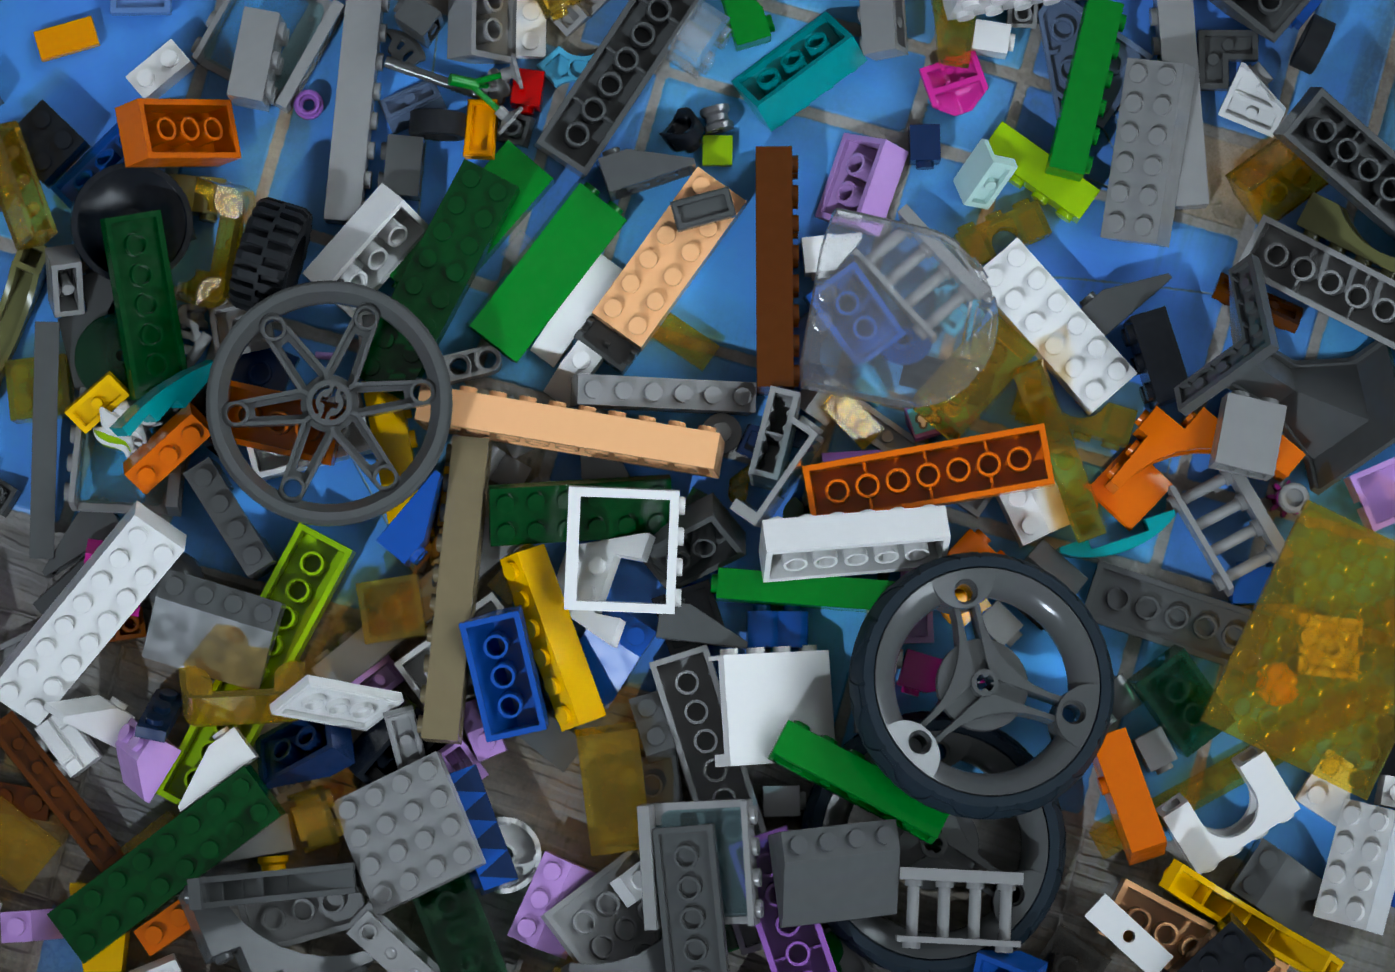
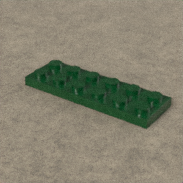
M161 210L100 219L131 400H139L158 384L176 373L187 369Z
M669 474L488 485L490 546L566 542L569 485L671 489V477ZM581 496L579 541L604 540L640 533L654 535L669 522L670 500Z

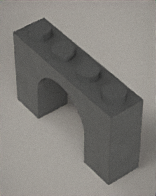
M208 457L184 472L183 475L247 577L257 581L273 571L279 559L267 540L258 533L232 492L234 488L220 465Z

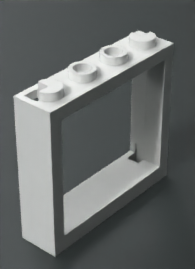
M569 485L564 610L675 614V607H681L682 589L676 588V576H682L683 558H677V546H683L684 527H678L679 515H685V497H680V490ZM581 496L670 500L666 603L577 600Z

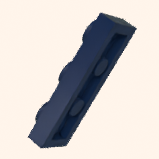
M170 688L156 689L136 725L134 737L165 743L185 706L186 695Z

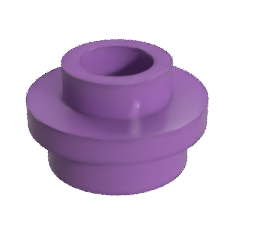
M314 90L301 91L294 99V110L302 119L313 120L319 117L324 109L321 95ZM309 100L313 101L315 104L312 110H305L304 103Z

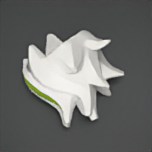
M130 397L121 402L113 412L100 407L101 427L97 425L93 427L94 436L104 447L123 451L126 458L130 457L140 446L148 442V439L152 436L149 429L163 424L161 421H143L131 436H117L110 427L137 401L131 400Z

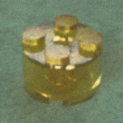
M317 785L286 795L288 802L294 800L295 806L289 809L299 840L301 842L306 841L308 845L302 847L304 854L340 843L339 837L343 836L344 832L340 819L333 818L330 807L335 806L330 788L323 789L322 785Z

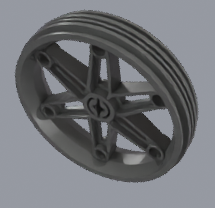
M330 280L302 283L280 290L254 305L233 325L223 339L212 363L207 383L206 417L209 433L217 455L230 477L242 491L265 509L283 518L314 526H346L361 523L387 513L403 503L417 491L435 468L445 447L452 419L453 402L449 372L438 344L429 330L408 308L392 297L370 287L351 282ZM335 304L357 308L326 368L285 323L281 316L297 309L314 305ZM364 311L371 312L375 316L374 324L369 327L360 325L357 320L359 314ZM380 318L392 325L410 343L423 365L427 379L359 382ZM270 322H278L282 325L283 331L279 336L270 337L266 334L265 328ZM260 332L296 389L228 402L230 384L236 365L246 347ZM356 334L363 337L349 380L347 381L340 376L334 375ZM288 342L319 376L309 382L307 386L282 348ZM419 385L427 386L431 392L430 398L426 401L417 400L413 395L414 388ZM337 389L335 403L338 407L331 408L327 412L325 419H323L325 405L321 401L323 399L328 400L334 390ZM319 391H321V392L318 394V396L316 397V402H315V403H316L317 411H318L319 413H315V411H314V409H313V405H312V404H313V400H314V397L316 396V394H317ZM403 391L404 393L403 400L359 408L357 393ZM341 394H344L347 401L346 410L341 416L331 420V418L337 417L343 411L344 403ZM301 399L302 415L256 416L255 408ZM431 405L429 425L423 444L414 460L399 476L363 418ZM235 406H240L246 411L245 418L238 423L232 422L228 418L230 409ZM352 422L378 460L372 465L365 460L341 432ZM301 425L278 490L264 481L250 467L236 444L231 428ZM312 426L318 431L325 432V435L306 471L302 473L296 469ZM333 440L340 445L379 490L368 497L346 503L320 504L302 500ZM387 469L393 473L394 482L389 486H382L377 482L376 476L379 471ZM295 480L301 484L302 490L298 496L289 497L284 493V486L288 481Z

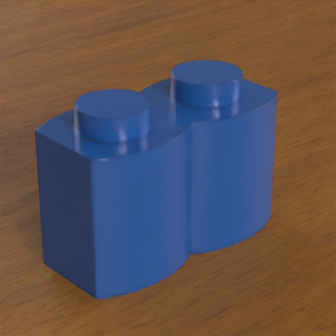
M753 605V611L746 612L747 648L764 647V649H772V647L791 646V649L803 648L802 645H808V611H801L800 606L785 605L783 606V611H771V605Z

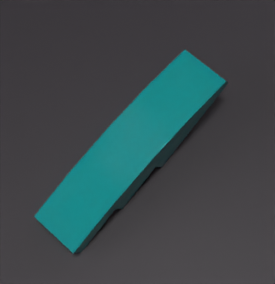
M214 360L200 362L158 384L131 405L110 429L117 436H131L143 421L158 422L170 407L186 408L208 382Z

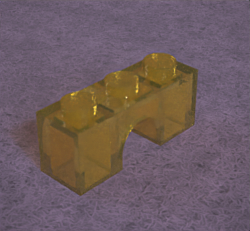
M1028 198L1013 204V210L1002 214V211L998 210L984 217L986 221L975 225L974 222H969L958 227V233L954 235L953 241L965 268L968 271L990 262L997 256L992 246V237L998 232H1011L1025 246L1049 237L1052 231L1038 199L1032 202Z

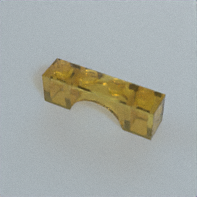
M1021 377L1018 381L1009 414L1014 415V420L1026 425H1032L1033 421L1041 424L1044 423L1045 430L1061 434L1062 430L1073 433L1072 438L1083 442H1090V439H1095L1102 442V447L1119 451L1120 447L1125 448L1128 446L1138 411L1109 402L1094 416L1087 418L1072 417L1064 413L1056 405L1052 396L1051 385Z

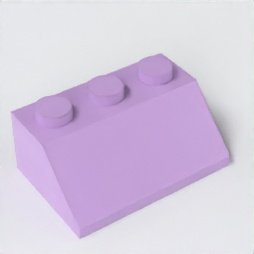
M844 133L815 217L856 232L862 231L864 234L880 236L909 152L887 139Z
M545 851L507 936L566 960L569 954L540 916L596 875L597 872L551 851Z

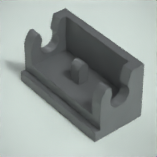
M589 316L582 329H579L574 335L576 342L580 340L603 357V362L622 376L641 352L593 316Z

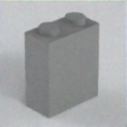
M1233 390L1231 393L1228 392L1221 398L1208 468L1267 482L1275 474L1287 406L1279 404V400L1270 397H1262L1261 400L1249 397L1250 394L1245 391Z

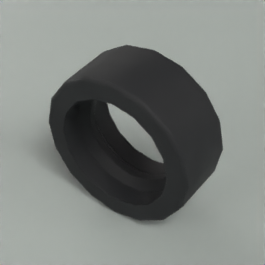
M1314 14L1295 47L1289 65L1309 75L1312 74L1330 42L1336 23Z
M414 109L410 111L409 134L410 136L424 137L425 140L461 141L465 138L467 115L462 112L446 109Z

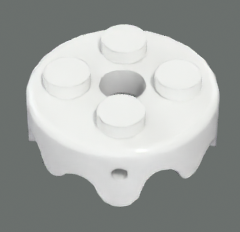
M497 817L496 819L506 846L513 852L512 862L519 878L516 884L494 891L499 894H507L524 888L532 881L542 859V849L536 833L526 823L511 817Z

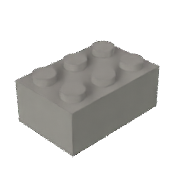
M244 6L226 93L234 106L269 112L270 105L276 104L278 87H275V80L277 75L281 76L284 66V58L281 57L282 46L287 47L290 36V29L286 28L287 23H285L278 12Z

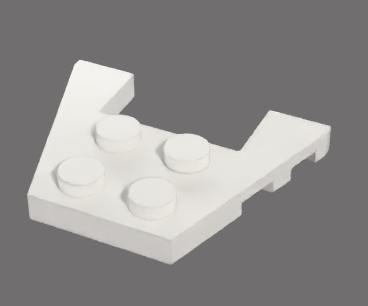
M640 533L579 544L577 600L606 601L621 558L647 563L656 537L650 533ZM566 551L557 574V580L563 597L565 590ZM569 610L570 616L574 621L612 647H618L626 624L625 621L621 618L602 615V611Z

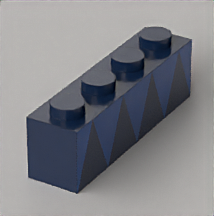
M476 764L449 773L487 863L468 873L473 889H479L481 896L516 884L519 878Z

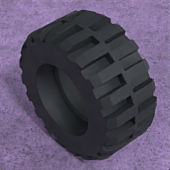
M271 197L262 198L256 203V207L253 208L245 231L242 234L232 269L229 301L234 307L248 311L266 297L298 284L312 231L313 217L307 208Z

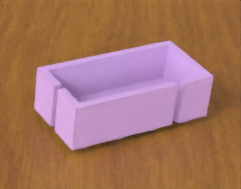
M1395 457L1343 479L1353 503L1360 502L1362 506L1356 510L1367 534L1395 523Z

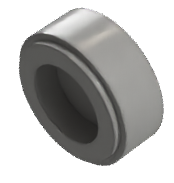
M1289 483L1283 486L1278 493L1279 506L1287 513H1299L1309 504V492L1300 483Z

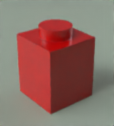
M519 68L524 89H520L517 82L513 79L510 99L511 108L517 109L519 106H522L524 109L520 114L534 115V111L541 112L546 80L545 71Z

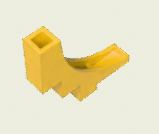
M1173 859L1170 866L1165 869L1159 886L1177 897L1178 900L1217 923L1231 911L1274 953L1275 958L1290 965L1289 967L1298 972H1339L1345 963L1331 952L1223 890L1182 862Z

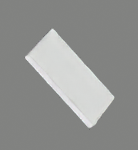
M306 675L269 704L273 715L368 731L384 718L383 712L396 709L404 702L402 692Z

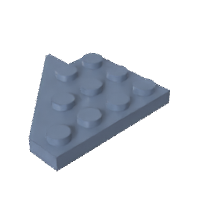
M1061 0L1050 6L1043 5L1037 15L1056 120L1058 119L1083 13V7L1073 0ZM1120 32L1117 33L1116 42L1120 43L1116 61L1111 60L1109 70L1114 72L1109 89H1104L1102 99L1107 100L1103 117H1098L1096 127L1100 128L1101 131L1121 103L1127 58L1151 60L1153 57L1152 54Z

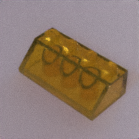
M1277 138L1225 175L1234 195L1257 225L1263 214L1279 221L1308 200L1313 192L1317 193L1329 184Z

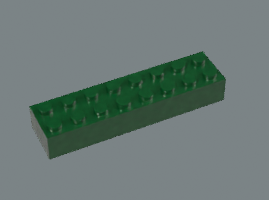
M466 159L462 162L391 296L418 317L429 330L438 346L520 193L518 186ZM380 318L359 380L362 382L420 380L425 370L417 353L398 330ZM403 391L383 392L397 400L404 399Z
M247 764L47 915L84 964L182 892L185 885H187V879L202 877L286 812L253 767Z

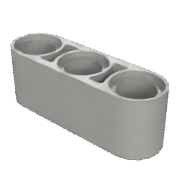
M481 346L443 356L449 372L451 385L492 376L498 373L502 367V357L499 351L492 346ZM486 353H492L497 358L496 364L491 368H485L480 365L481 357ZM457 360L467 363V370L462 375H455L451 372V366Z

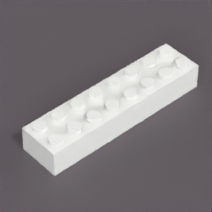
M136 501L0 666V702L36 726H39L49 714V712L43 709L45 703L61 700L185 551L187 535Z

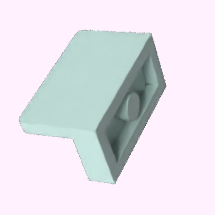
M982 138L953 179L963 205L988 210L1018 166L1013 158L995 155L989 141Z

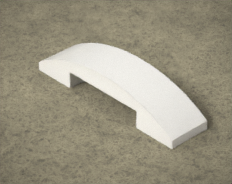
M600 254L547 323L530 351L555 368L572 345L574 335L579 329H582L587 318L592 316V311L623 269Z

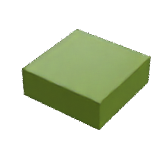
M703 135L702 166L732 167L733 135Z

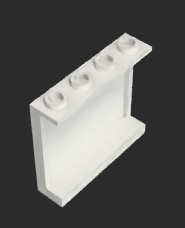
M802 645L803 648H799V651L791 652V646L772 647L773 653H765L764 647L746 648V654H738V648L720 649V655L708 657V661H718L724 754L715 755V767L774 764L775 762L767 758L788 720L803 722L810 727L811 732L818 736L827 735L835 739L829 650H817V645Z

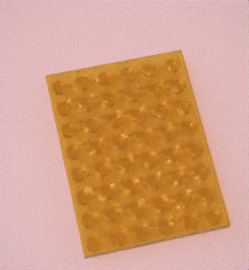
M1306 499L1200 721L1367 801L1395 743V541Z

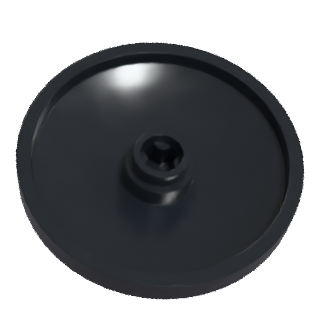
M120 163L98 171L80 188L70 213L71 237L79 256L94 272L110 280L100 219L161 210L170 268L172 270L184 257L191 242L193 232L192 210L186 194L171 176L156 167H125V163Z

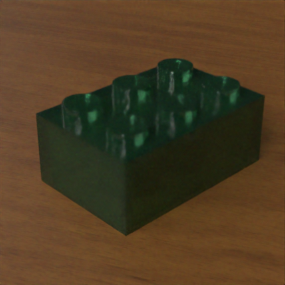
M1176 644L1127 679V682L1158 726L1162 727L1175 750L1185 757H1189L1236 722L1186 649Z

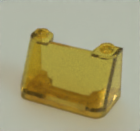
M197 177L195 192L206 198L208 203L207 210L217 212L220 215L210 271L196 269L195 276L191 280L186 282L179 281L176 296L195 306L216 308L231 303L229 301V285L242 234L255 207L256 197L250 188L243 185Z
M289 660L288 663L279 666L274 676L275 688L213 691V680H211L205 670L197 668L196 665L181 666L179 668L184 719L194 727L298 721L299 719L271 714L269 704L305 677V661Z

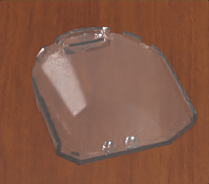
M834 209L819 253L800 359L801 388L897 408L931 406L963 391L986 366L995 346L998 331L996 297L992 295L987 281L989 277L982 265L975 257L972 258L960 247L958 241L937 230L847 209Z

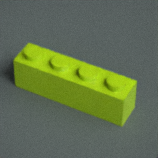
M1003 121L988 140L995 155L1013 158L1016 161L1018 168L1008 182L1019 189L1023 186L1031 191L1032 194L1030 196L1036 202L1043 206L1047 203L1057 210L1055 214L1067 223L1073 221L1077 224L1100 192V189L1084 178L1078 182L1046 174L1045 170L1049 154Z

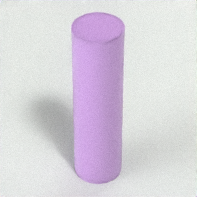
M315 352L317 359L330 360L333 355L332 352Z

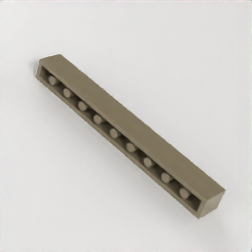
M453 436L452 444H447L446 462H450L449 474H444L443 492H447L446 504H441L439 514L440 522H444L443 533H438L436 550L440 552L439 564L435 563L433 570V581L437 582L436 594L432 593L430 599V612H434L433 624H428L427 642H431L430 654H425L423 665L424 672L428 673L427 684H422L420 692V702L424 703V713L418 716L417 733H421V739L425 742L462 745L469 666L459 623L474 618L476 612L493 448L489 438Z

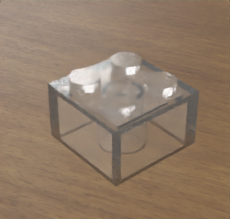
M699 0L667 48V60L696 79L699 78L701 73L707 75L715 63V52L718 48L723 50L732 36L730 34L732 31L730 28L731 18L705 1Z

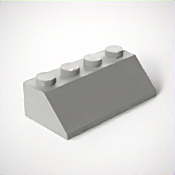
M448 0L447 59L469 64H510L511 53H515L516 56L517 0Z

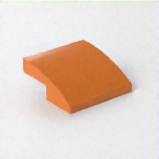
M1131 444L1086 489L1128 531L1133 529L1168 492L1169 486L1173 485L1158 469L1150 465L1131 477L1114 494L1104 487L1110 480L1106 476L1107 473L1117 462L1122 465L1129 456L1125 452Z

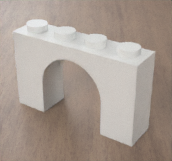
M1257 743L1231 758L1249 791L1248 808L1243 817L1232 826L1222 829L1204 826L1188 800L1180 792L1155 808L1159 818L1189 866L1200 875L1213 871L1219 862L1228 856L1237 855L1243 850V846L1253 840L1263 838L1268 834L1269 829L1278 823L1289 821L1294 816V813L1301 809L1268 754Z

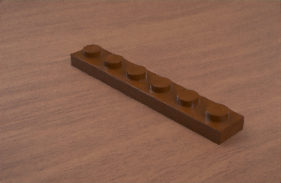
M10 711L1 718L0 747L98 871L102 873L126 853L15 713Z

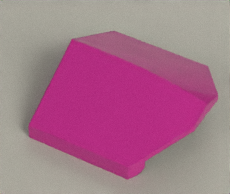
M976 51L919 69L932 108L952 116L972 111L989 88Z

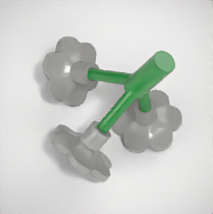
M511 53L509 67L500 70L492 68L488 71L487 76L475 79L450 73L448 77V85L473 90L495 110L494 114L501 120L500 128L497 130V133L500 135L524 109L522 106H519L515 110L508 111L502 105L505 102V97H509L512 92V86L509 83L510 79L513 78L520 89H524L515 53ZM492 99H497L499 101V105L496 104Z

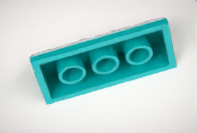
M825 11L734 78L731 83L757 118L772 132L800 110L809 106L820 95L832 89L835 84L847 75L855 72L867 59L863 55L854 36Z

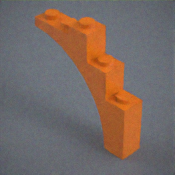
M1158 406L1151 412L1145 409L1134 422L1138 427L1132 435L1137 439L1125 452L1129 457L1122 465L1117 462L1106 475L1110 480L1104 487L1114 494L1131 477L1150 465L1177 456L1211 454L1218 418L1203 407L1197 413L1193 411L1186 416L1180 425ZM1284 435L1281 437L1275 474L1273 476L1279 482L1287 478L1306 455Z

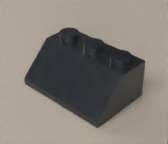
M402 693L404 702L396 709L413 705L418 721V716L423 715L424 710ZM383 718L368 731H364L353 743L355 763L347 768L366 785L398 770ZM422 739L426 756L440 750L446 744L425 742Z

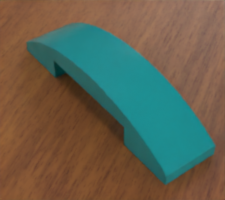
M1173 509L1142 520L1145 532L1091 549L1089 540L1086 538L1059 547L1056 551L1064 557L1076 559H1095L1120 554L1143 544L1157 535L1171 522L1176 514Z

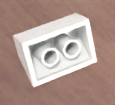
M1056 482L1055 486L995 496L1020 548L1075 522Z

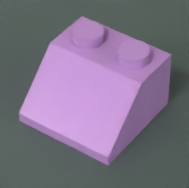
M131 718L128 724H125L119 731L118 740L115 743L122 780L140 798L150 803L181 753V750L167 739L163 743L134 737L138 721Z

